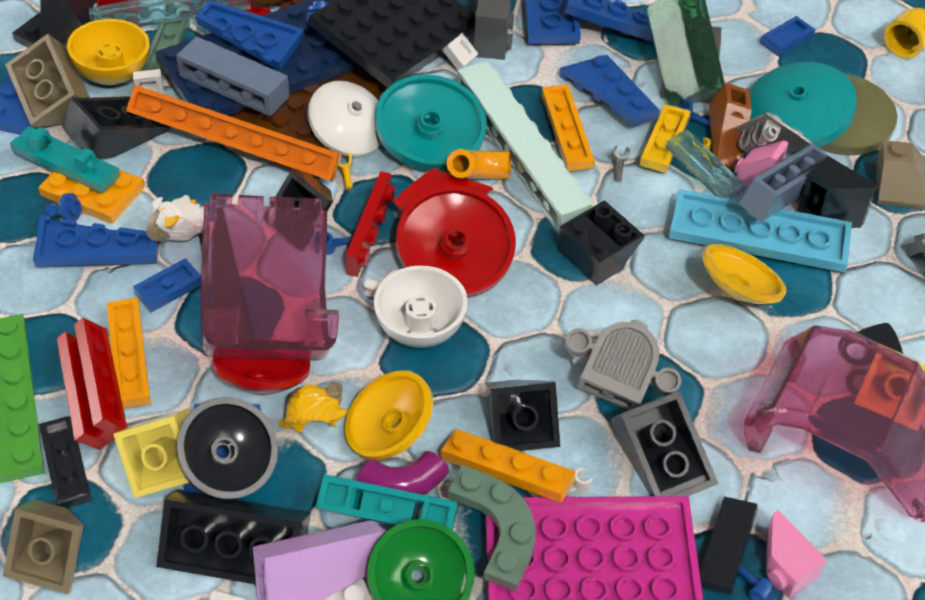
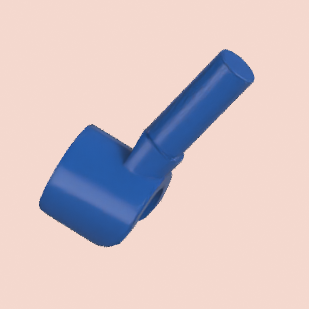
M681 101V107L677 108L691 111L689 121H697L711 129L710 120L693 112V103L691 101Z
M321 232L316 237L320 250L325 255L333 254L336 247L350 244L353 236L333 239L332 234L329 232Z
M741 565L738 574L752 586L748 592L750 599L770 600L772 597L771 582L766 578L758 579Z

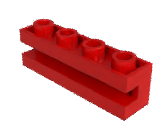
M81 318L74 324L76 336L64 332L57 338L74 439L77 442L101 450L115 439L113 434L126 428L127 424L107 328Z

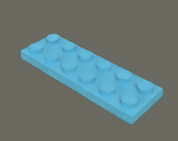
M682 189L678 191L669 238L706 246L723 244L752 255L843 273L846 271L852 222L781 209L760 222L758 219L750 216L747 210L739 205V200Z

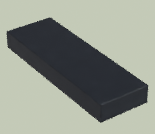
M71 416L40 423L39 428L56 505L70 508L91 502L92 497L79 442L75 441Z
M724 496L699 572L701 588L732 595L758 512L757 503Z

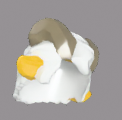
M188 195L174 199L172 202L166 201L164 203L161 202L163 198L159 197L151 203V217L147 226V236L153 241H163L165 239L172 241L189 240L197 233H201L202 229L210 227L209 223L211 221L206 217L203 208H199L200 205L196 204V200H190Z

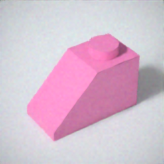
M783 140L754 148L746 158L741 157L734 171L737 173L735 186L747 190L754 177L782 162L785 158L788 142Z
M777 510L773 513L767 529L765 574L777 590H781L788 598H791L820 577L827 560Z

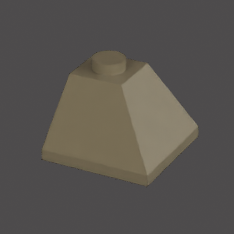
M883 140L875 162L877 204L925 210L924 156L912 143Z
M33 500L15 508L3 576L69 594L72 589L83 524L67 508L38 500Z

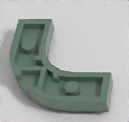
M461 464L448 489V498L483 512L496 524L500 537L484 571V579L517 592L534 552L536 531L531 510L522 496L504 481Z

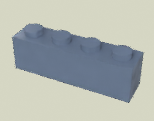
M197 36L176 55L180 77L268 116H271L290 97L287 75Z
M812 143V145L807 146L754 177L739 205L747 210L750 216L758 219L760 222L764 221L801 197L808 173L828 155Z

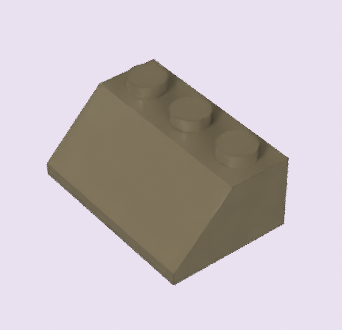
M46 34L5 64L29 123L34 128L63 124L70 99L89 97L77 69L70 60L67 47L49 34Z

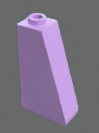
M370 520L254 546L257 600H324L367 576L371 552L378 540L387 531Z

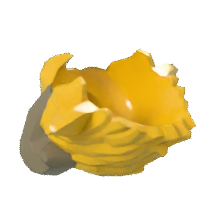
M331 381L328 387L309 384L293 390L287 397L286 417L279 421V426L286 429L293 428L297 433H303V428L309 421H320L336 427L338 420L348 413L347 409L340 408L343 390L341 383Z

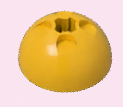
M101 19L86 23L77 28L67 41L68 55L78 72L87 79L103 85H117L131 80L133 72L143 69L150 50V41L146 32L136 24L119 19Z

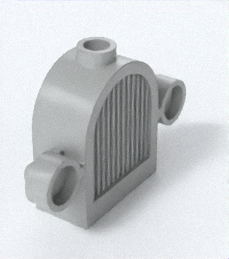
M639 320L618 322L608 326L599 335L595 344L592 343L591 335L581 328L573 329L567 335L565 341L567 352L575 357L586 356L589 358L576 388L621 408L631 410L640 406L648 385L654 386L655 390L663 396L677 392L681 386V376L675 369L663 368L656 372L655 369L660 354L659 346L653 334L648 330V326Z

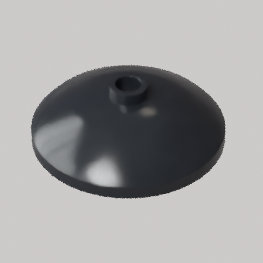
M220 397L203 402L186 416L177 433L176 457L182 474L195 489L212 498L233 500L252 494L266 483L277 462L278 443L270 421L258 408L241 399ZM220 447L226 451L225 458H220L217 455V448Z

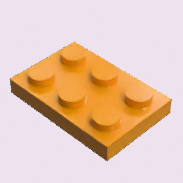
M119 170L121 176L101 194L53 171L38 187L40 196L59 203L63 194L73 193L82 204V213L113 225L145 188L143 178Z

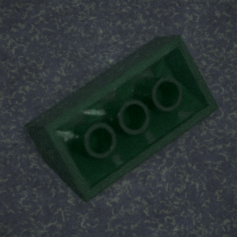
M657 0L646 6L667 104L679 106L681 101L684 100L695 103L713 99L725 81L706 1Z

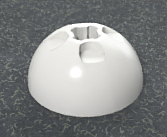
M411 266L395 271L381 282L374 296L375 313L383 330L395 341L413 348L433 347L452 337L465 318L468 304L467 294L462 284L450 273L430 266Z

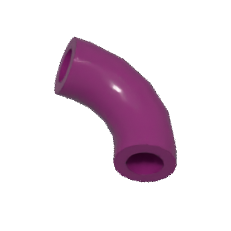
M425 451L411 465L401 468L389 467L375 459H371L363 466L356 481L425 495L439 485L447 477L450 470L447 463L440 456L431 451Z

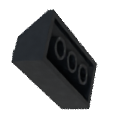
M176 490L164 499L156 567L256 585L253 547L308 535L311 512L235 499L222 500L205 494Z

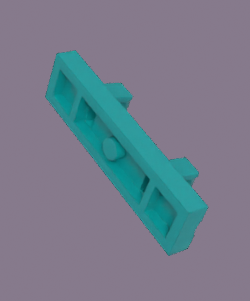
M28 126L18 137L10 142L13 152L101 194L121 176L118 167L97 158L93 151L84 148L82 151L52 137L49 131L42 127L35 129Z
M324 474L316 509L396 526L413 519L415 505L417 504V516L415 519L436 521L453 530L459 504L455 501Z

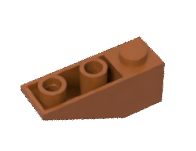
M727 82L724 83L709 102L713 161L715 165L735 171V167L744 153L738 146L742 132L737 129V126L750 120L752 109L750 90Z

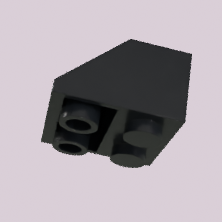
M827 156L808 173L797 212L852 222V228H861L864 225L877 185L830 156Z
M604 200L560 226L557 250L597 286L621 270L643 241L644 234Z

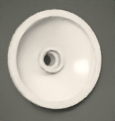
M333 81L322 85L312 95L307 109L308 121L315 136L327 148L344 156H348L349 153L352 157H361L374 152L382 144L375 128L378 100L368 90L351 82Z

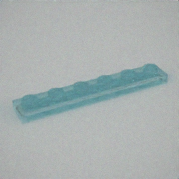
M133 0L89 8V17L91 22L101 19H119L131 22L139 27L196 18V15L208 0ZM211 0L241 10L251 9L250 0Z

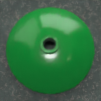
M409 520L389 529L374 546L367 568L368 586L374 600H468L474 584L473 560L464 541L449 527L432 520ZM415 570L423 574V581L420 583L412 579L411 575Z

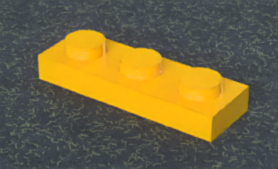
M664 104L641 156L640 166L667 173L690 119L691 111Z

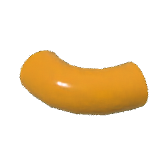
M458 149L449 155L447 169L450 174L458 178L509 180L511 177V152Z

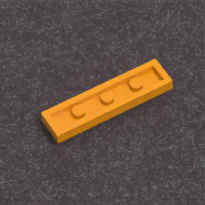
M569 85L542 87L541 96L567 171L594 168L595 160Z
M138 298L107 302L111 352L123 409L151 404Z
M459 429L453 432L441 449V458L447 462L461 466V464L496 477L507 484L562 503L576 480V471Z

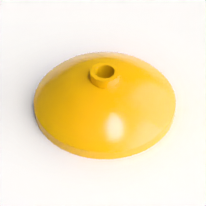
M711 244L704 250L702 258L707 272L715 284L729 298L746 303L769 305L782 301L786 295V286L782 279L770 267L754 256L723 244Z
M410 371L390 372L369 383L355 398L346 417L345 436L349 446L358 455L370 460L387 459L412 446L424 432L432 414L433 395L429 385L418 374Z

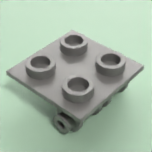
M769 112L737 126V129L742 132L738 146L745 152L783 140L788 142L785 155L812 145V142L805 138L802 132L792 129L783 123L777 115Z

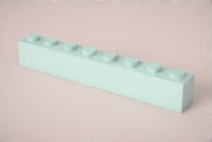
M487 61L459 69L458 83L470 90L484 109L487 121L486 132L500 151L511 152L512 169L559 234L560 226L593 207L591 198L580 189L577 179L569 174L563 160L556 156L549 141L544 139L539 133L536 123L528 118L522 104L517 103L511 89L506 87L501 81L497 70H493Z

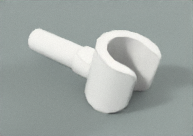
M393 268L383 278H380L379 281L367 278L364 283V287L367 288L364 295L374 298L381 282L397 271V269Z
M578 468L575 470L576 480L567 495L573 492L578 495H584L591 486L593 478L588 481H581L586 469Z

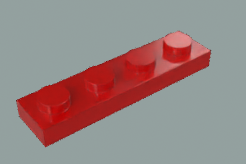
M383 171L379 173L345 255L347 275L358 277L362 266L368 265L371 244H376L379 235L378 226L380 223L384 224L387 216L388 202L392 203L394 200L396 188L392 186L391 173Z

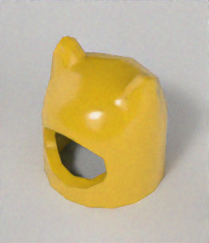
M915 7L908 9L897 16L885 29V43L896 56L904 59L914 58L925 48V9Z

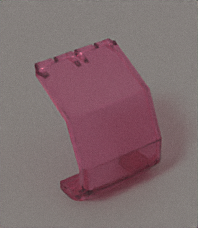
M211 193L210 203L204 204L201 340L202 349L205 354L213 358L319 361L326 358L337 339L339 312L338 310H328L326 308L327 211L322 209V199L300 198L299 208H294L293 197L270 196L269 206H264V196L239 195L238 205L232 204L233 194Z
M814 325L787 339L746 415L744 435L748 450L761 453L773 431V426L782 425L803 429L867 461L907 514L919 522H925V371L920 364L856 332L846 329Z

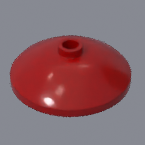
M263 342L239 343L222 348L213 357V370L223 381L242 391L255 395L274 394L293 388L302 383L310 374V361L304 354L278 344Z

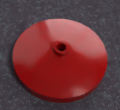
M450 185L436 187L417 196L402 213L396 233V250L403 268L430 266L444 270L453 275L462 284L467 298L475 297L491 290L505 277L513 261L516 248L515 231L505 210L490 196L465 186Z

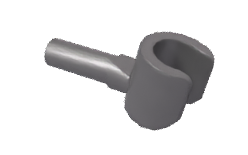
M617 145L612 150L611 157L616 162L615 181L621 182L624 161L630 155V149L626 147L625 156H619L617 154Z

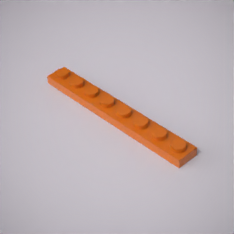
M135 84L126 110L127 112L329 181H334L342 156L340 153Z

